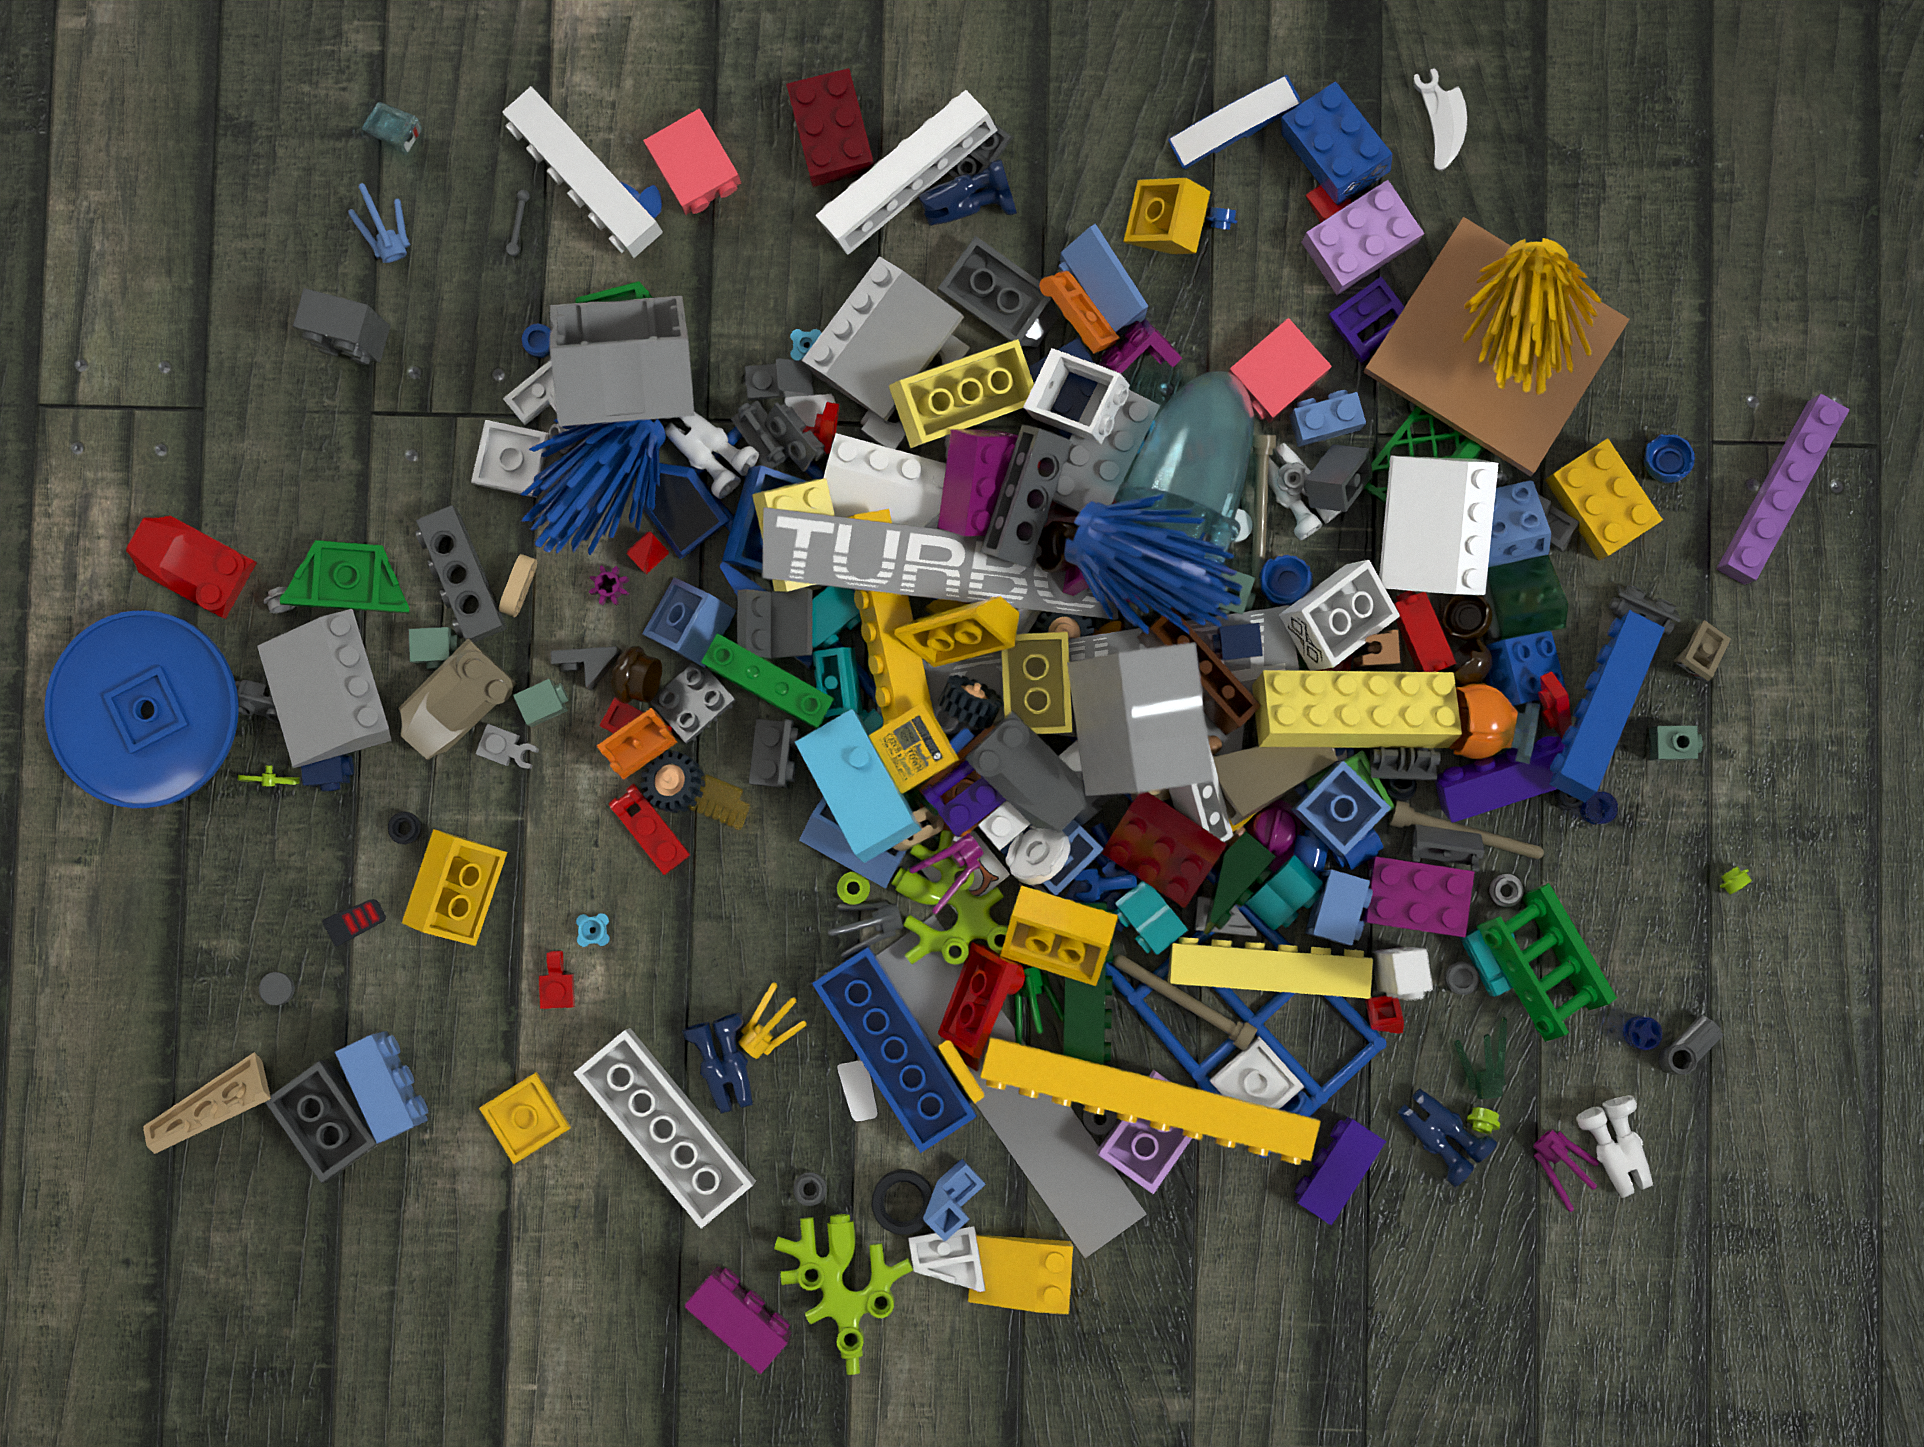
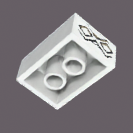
M1370 560L1344 565L1279 614L1310 671L1335 667L1365 644L1364 640L1366 637L1379 633L1400 616Z

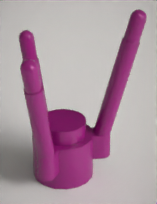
M969 833L952 844V846L909 869V872L913 874L948 856L952 858L959 868L963 865L966 866L965 870L932 909L933 914H937L969 875L981 866L977 859L983 856V851Z
M1550 1129L1534 1143L1533 1147L1538 1151L1534 1157L1543 1166L1567 1210L1572 1212L1574 1207L1548 1161L1551 1160L1553 1164H1556L1562 1160L1592 1190H1595L1597 1185L1567 1155L1568 1149L1594 1166L1599 1165L1598 1160L1568 1140L1561 1131L1556 1133L1553 1129Z

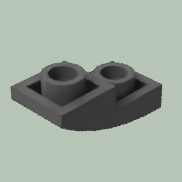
M994 123L997 131L950 169L948 173L956 178L960 175H971L972 177L988 168L989 164L998 160L1013 136Z

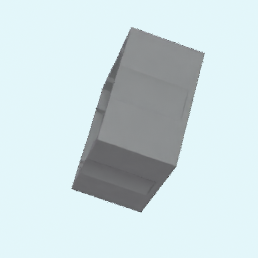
M682 296L550 305V354L558 426L694 416L689 345Z
M1195 643L1120 652L1067 663L1085 796L1139 793L1214 781L1208 735L1202 708V691Z

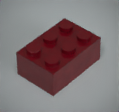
M847 68L787 83V90L812 187L867 173L874 166L850 69Z
M1145 791L1140 792L1128 808L1101 853L1185 908L1214 866L1227 843L1151 793Z

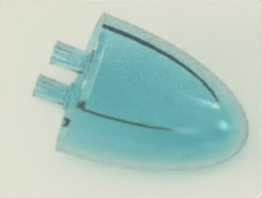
M1211 371L1197 376L1179 389L1165 405L1154 423L1135 462L1128 482L1122 483L1118 487L1116 502L1121 503L1165 494L1162 500L1155 501L1152 507L1141 508V510L1193 509L1190 514L1171 515V517L1203 518L1205 521L1201 524L1144 523L1152 527L1183 531L1188 537L1199 539L1202 532H1205L1212 536L1211 543L1225 547L1226 549L1223 551L1227 552L1230 543L1238 538L1241 531V526L1235 520L1245 482L1254 433V411L1250 396L1243 383L1235 375L1227 371ZM1210 553L1204 554L1206 559L1220 564L1225 562L1224 557Z

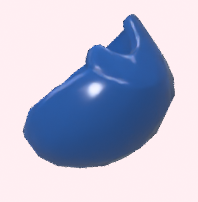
M1660 434L1648 443L1645 448L1644 466L1648 474L1658 482L1674 483L1682 480L1691 472L1694 466L1695 456L1692 447L1687 440L1678 435Z

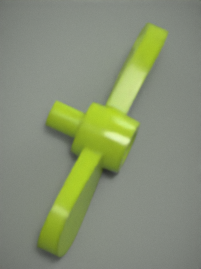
M266 765V773H262V776L238 775L237 779L243 782H261L262 786H275L276 783L290 785L300 783L299 777H276V774L272 773V765Z

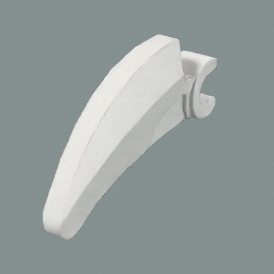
M1433 68L1430 69L1432 81L1429 84L1422 83L1418 74L1414 75L1413 84L1421 92L1429 114L1434 135V167L1438 171H1443L1458 155L1463 144L1467 128V112L1460 88L1456 87L1449 91H1443L1437 84L1438 72Z

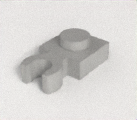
M487 724L476 755L508 766L511 758H514L520 767L532 769L533 765L523 760V754L528 750L538 753L539 749L532 744H522L519 746L517 745L519 735Z

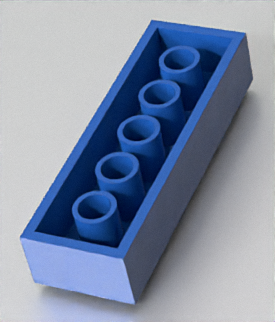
M870 946L812 983L920 1153L977 1117L976 1111Z

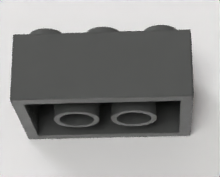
M303 288L293 327L302 333L301 338L310 341V345L319 348V352L338 357L340 352L350 356L351 361L364 365H369L370 361L381 362L390 330V325L369 305Z
M329 1059L317 1062L272 1094L270 1100L265 1101L321 1183L332 1179L379 1145L376 1143L356 1097Z

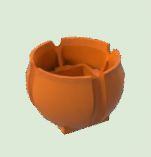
M1468 684L1463 687H1456L1462 735L1449 747L1450 749H1455L1454 754L1470 759H1483L1495 755L1503 748H1511L1518 711L1508 699L1496 688L1485 684Z

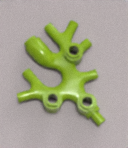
M942 830L939 847L936 851L918 844L912 848L910 853L923 861L952 846L954 833L949 830ZM950 856L932 864L931 866L941 873V878L937 882H932L917 872L910 873V868L905 870L901 867L891 884L897 887L895 891L914 902L936 905L956 881L955 874L959 871H964L966 866L963 865L959 868ZM973 871L947 902V904L952 905L956 909L958 919L956 924L946 931L935 930L909 914L903 926L916 933L920 938V942L904 954L908 961L913 965L931 952H940L948 963L953 965L961 964L968 956L970 941L976 938L988 941L991 950L1001 953L1003 945L996 944L994 939L998 934L1006 936L1008 926L998 925L993 921L989 913L990 908L1004 898L999 888L996 886L982 896L971 894L968 888L974 882L975 875ZM957 945L961 948L962 953L959 956H952L949 948Z
M850 1214L830 1216V1222L827 1223L829 1254L826 1257H820L816 1253L813 1217L801 1218V1240L794 1242L778 1237L774 1250L790 1254L800 1261L798 1269L781 1271L782 1285L799 1283L806 1290H816L818 1288L822 1290V1301L816 1307L805 1312V1316L810 1325L827 1316L832 1317L836 1321L839 1329L837 1346L841 1351V1358L846 1360L847 1375L859 1374V1357L863 1356L862 1346L864 1343V1332L859 1327L861 1317L866 1313H870L876 1318L889 1316L893 1311L895 1303L894 1295L890 1291L893 1282L914 1269L908 1258L894 1266H887L884 1263L882 1243L870 1244L871 1281L861 1291H850L843 1285L842 1281L843 1272L849 1265L855 1250L854 1221L850 1220ZM814 1269L817 1271L818 1277L811 1279L807 1276L806 1271ZM880 1296L884 1297L887 1300V1304L879 1306L876 1304L875 1299ZM852 1333L857 1337V1340L850 1343L845 1339V1335Z

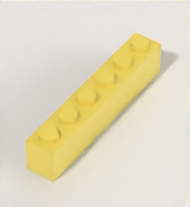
M1179 937L1178 943L1170 944L1168 983L1371 998L1373 958L1364 957V951L1344 949V956L1331 955V948L1311 947V953H1299L1298 946L1278 944V951L1265 950V943L1245 942V948L1231 947L1232 941L1213 939L1211 946L1198 945L1199 938Z

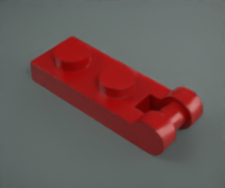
M633 783L626 789L627 793L619 799L615 797L608 805L662 874L667 875L691 856V854L648 799L645 798L641 790ZM636 802L641 810L632 817L626 809Z

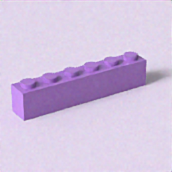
M1822 394L1807 402L1716 568L1718 571L1744 585L1757 580L1850 409Z

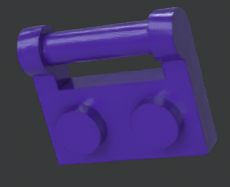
M1379 277L1332 311L1327 317L1349 345L1357 360L1363 363L1370 358V353L1381 345L1405 307L1384 279ZM1389 311L1394 314L1396 319L1366 341L1362 342L1357 336Z
M967 760L934 785L928 784L921 790L925 798L933 805L956 837L962 835L1006 801L980 775L981 778L946 804L941 795L975 770Z

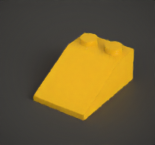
M976 1235L986 1291L979 1292L969 1288L968 1302L1032 1312L1069 1314L1073 1255L1072 1241Z

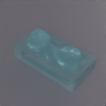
M1527 702L1525 713H1518L1512 741V748L1518 749L1517 762L1530 763L1540 704Z

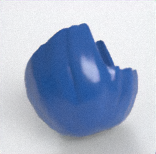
M1283 555L1275 559L1270 558L1262 566L1259 574L1262 594L1271 604L1278 607L1293 605L1310 592L1313 585V574L1310 571V567L1306 565L1304 560L1298 559L1296 556Z

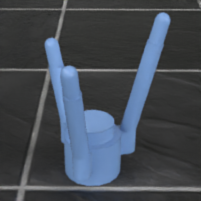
M361 183L359 189L379 232L376 236L377 242L354 210L350 209L348 214L373 248L377 259L381 258L383 263H390L407 255L405 248L409 247L410 243L406 236L401 201L399 199L394 200L398 234L394 230L386 231L365 184Z

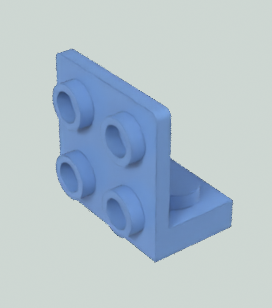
M1530 480L1496 488L1488 568L1549 554L1551 531L1534 482Z

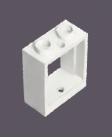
M1052 348L1023 408L1035 420L1102 444L1105 436H1108L1114 427V417L1119 407L1128 398L1130 385L1118 372ZM1069 372L1109 386L1090 427L1050 412Z

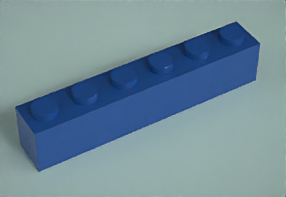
M1631 610L1621 619H1614L1607 632V635L1611 637L1608 645L1605 644L1601 648L1596 658L1599 667L1596 672L1593 671L1585 684L1584 689L1588 690L1585 699L1582 698L1578 702L1573 712V716L1577 717L1574 726L1570 725L1562 738L1561 743L1565 745L1563 752L1556 755L1550 766V771L1553 772L1549 785L1584 803L1597 793L1665 627Z

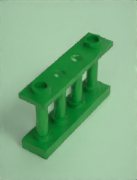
M716 634L701 663L708 666L709 670L814 729H818L828 723L831 717L824 716L834 698L722 635Z
M1549 883L1525 893L1522 899L1527 907L1506 922L1503 921L1501 916H1498L1477 926L1485 944L1492 951L1534 1022L1536 1030L1541 1034L1545 1042L1566 1036L1569 1031L1563 1021L1583 1006H1586L1588 1011L1609 1005L1617 999ZM1535 919L1544 936L1521 951L1511 934ZM1549 948H1552L1561 965L1538 980L1529 962ZM1566 977H1569L1578 994L1555 1009L1546 991Z

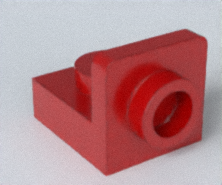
M826 402L823 414L817 413L815 426H806L802 432L805 433L811 430L820 443H823L825 446L823 450L826 454L831 452L835 433L837 432L839 404Z

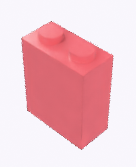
M700 108L643 140L649 154L685 215L690 212L696 214L703 211L709 206L711 200L718 196L724 198L731 195L737 190V185L741 184L739 174Z
M1288 318L1229 369L1227 373L1229 377L1228 384L1239 396L1245 395L1251 402L1249 405L1251 411L1260 420L1265 418L1270 423L1325 376L1332 366Z

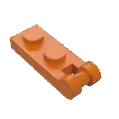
M1061 271L1054 276L1050 275L1041 279L1039 287L1042 294L1052 297L1063 312L1064 317L1073 325L1082 337L1084 344L1090 348L1093 354L1113 346L1120 339L1069 271Z

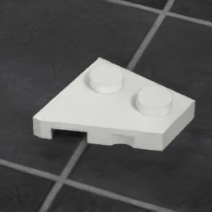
M975 1226L959 1229L945 1242L936 1233L908 1238L914 1272L979 1292L986 1291Z

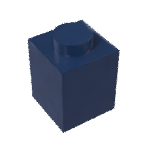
M1260 623L1218 627L1217 634L1212 635L1214 654H1220L1221 661L1263 656Z

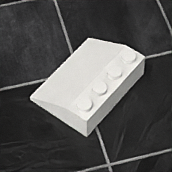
M835 433L824 478L827 479L834 514L837 517L847 518L855 514L889 509L892 524L924 527L940 513L946 463Z
M1390 456L1379 578L1385 589L1485 595L1498 463L1480 459Z

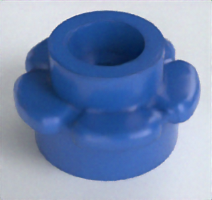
M1210 207L1209 217L1206 216V220L1212 221L1211 227L1230 230L1231 223L1237 224L1238 222L1235 220L1236 210Z

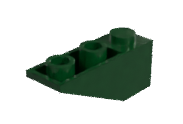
M1246 831L1225 852L1218 865L1204 928L1206 935L1215 927L1221 930L1233 916L1229 913L1235 905L1241 908L1253 895L1250 889L1257 882L1262 886L1273 873L1270 866L1276 856Z

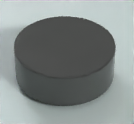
M1455 962L1445 972V984L1453 993L1467 995L1477 988L1479 973L1470 963Z
M282 972L267 974L259 985L261 998L270 1005H283L291 1000L295 991L292 978Z

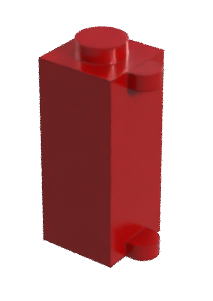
M1407 591L1396 596L1398 602L1394 606L1400 616L1395 621L1417 672H1438L1456 664L1426 592L1416 594L1415 591Z

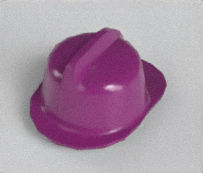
M1276 800L1258 811L1248 821L1246 829L1247 833L1276 856L1270 866L1273 870L1271 875L1293 856L1296 838L1300 834V819L1291 811L1292 806L1282 800Z

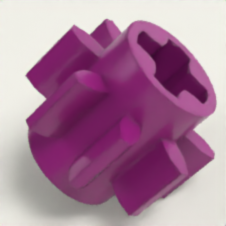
M600 566L601 573L597 577H589L595 582V588L590 589L589 593L591 595L600 594L599 604L604 605L607 599H609L617 606L619 602L617 598L621 594L624 596L629 595L623 584L629 581V578L627 576L618 578L620 569L617 566L611 572H607L603 566ZM607 579L617 583L612 586L613 592L611 593L602 589L606 586L605 580Z

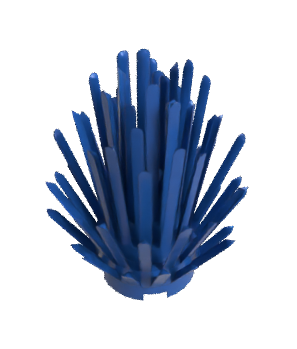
M651 419L562 426V428L569 430L554 435L551 439L529 449V451L535 452L550 445V449L541 454V457H548L588 436L572 451L537 474L533 479L534 483L520 494L521 496H527L533 491L532 496H537L543 490L546 491L567 472L522 519V522H532L545 509L530 528V530H536L547 519L550 522L535 541L536 547H542L550 537L543 549L545 552H550L557 544L556 554H558L581 525L571 542V548L574 553L582 540L586 541L589 539L618 490L588 548V555H591L602 534L605 536L611 522L612 525L608 536L609 538L614 537L637 471L638 475L632 495L633 501L629 521L630 523L634 521L638 506L635 528L639 532L649 472V506L652 510L655 508L656 484L660 487L659 448L665 442L666 433L658 419L655 422Z
M1165 494L1111 505L1091 501L1082 509L1074 522L1080 525L1073 541L1067 539L1065 559L1079 567L1095 599L1101 603L1111 620L1113 612L1105 600L1106 597L1117 606L1129 622L1134 626L1137 623L1146 634H1149V628L1125 602L1128 598L1143 613L1147 614L1149 610L1138 599L1140 598L1189 634V628L1182 624L1181 617L1168 608L1173 607L1200 625H1205V620L1220 627L1221 623L1218 619L1190 603L1227 620V614L1217 610L1219 607L1218 602L1225 606H1228L1230 603L1234 605L1241 603L1239 597L1225 591V586L1241 591V584L1195 564L1198 563L1234 576L1237 574V571L1229 569L1223 564L1198 556L1203 551L1227 559L1233 558V554L1223 551L1226 549L1225 547L1188 537L1183 531L1146 526L1132 522L1201 524L1204 522L1203 518L1171 517V515L1190 514L1193 509L1141 510V508L1152 507L1155 501L1162 500Z

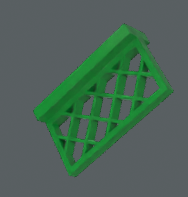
M1417 406L1371 463L1372 474L1374 472L1389 471L1390 452L1394 447L1408 445L1410 456L1414 457V444L1431 442L1433 457L1478 459L1486 448L1454 428V433L1435 435L1433 419L1437 418L1428 412L1425 415H1420L1424 410ZM1428 420L1430 436L1412 439L1410 430L1412 424ZM1407 432V439L1401 440V438ZM1466 437L1460 445L1459 438ZM1455 439L1456 451L1452 456L1438 457L1436 441ZM1387 457V465H1381ZM1368 482L1363 489L1386 505L1387 495L1385 493H1387V487L1376 488Z

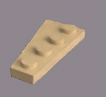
M255 1052L144 1125L146 1146L154 1154L270 1100L265 1070L260 1057Z

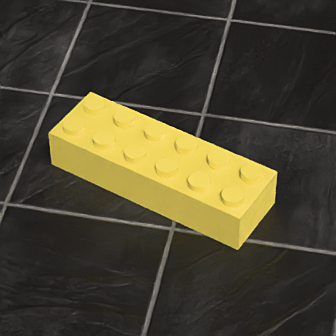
M1263 670L1252 684L1253 697L1261 704V707L1255 712L1259 747L1379 748L1383 746L1384 748H1449L1462 735L1454 672Z

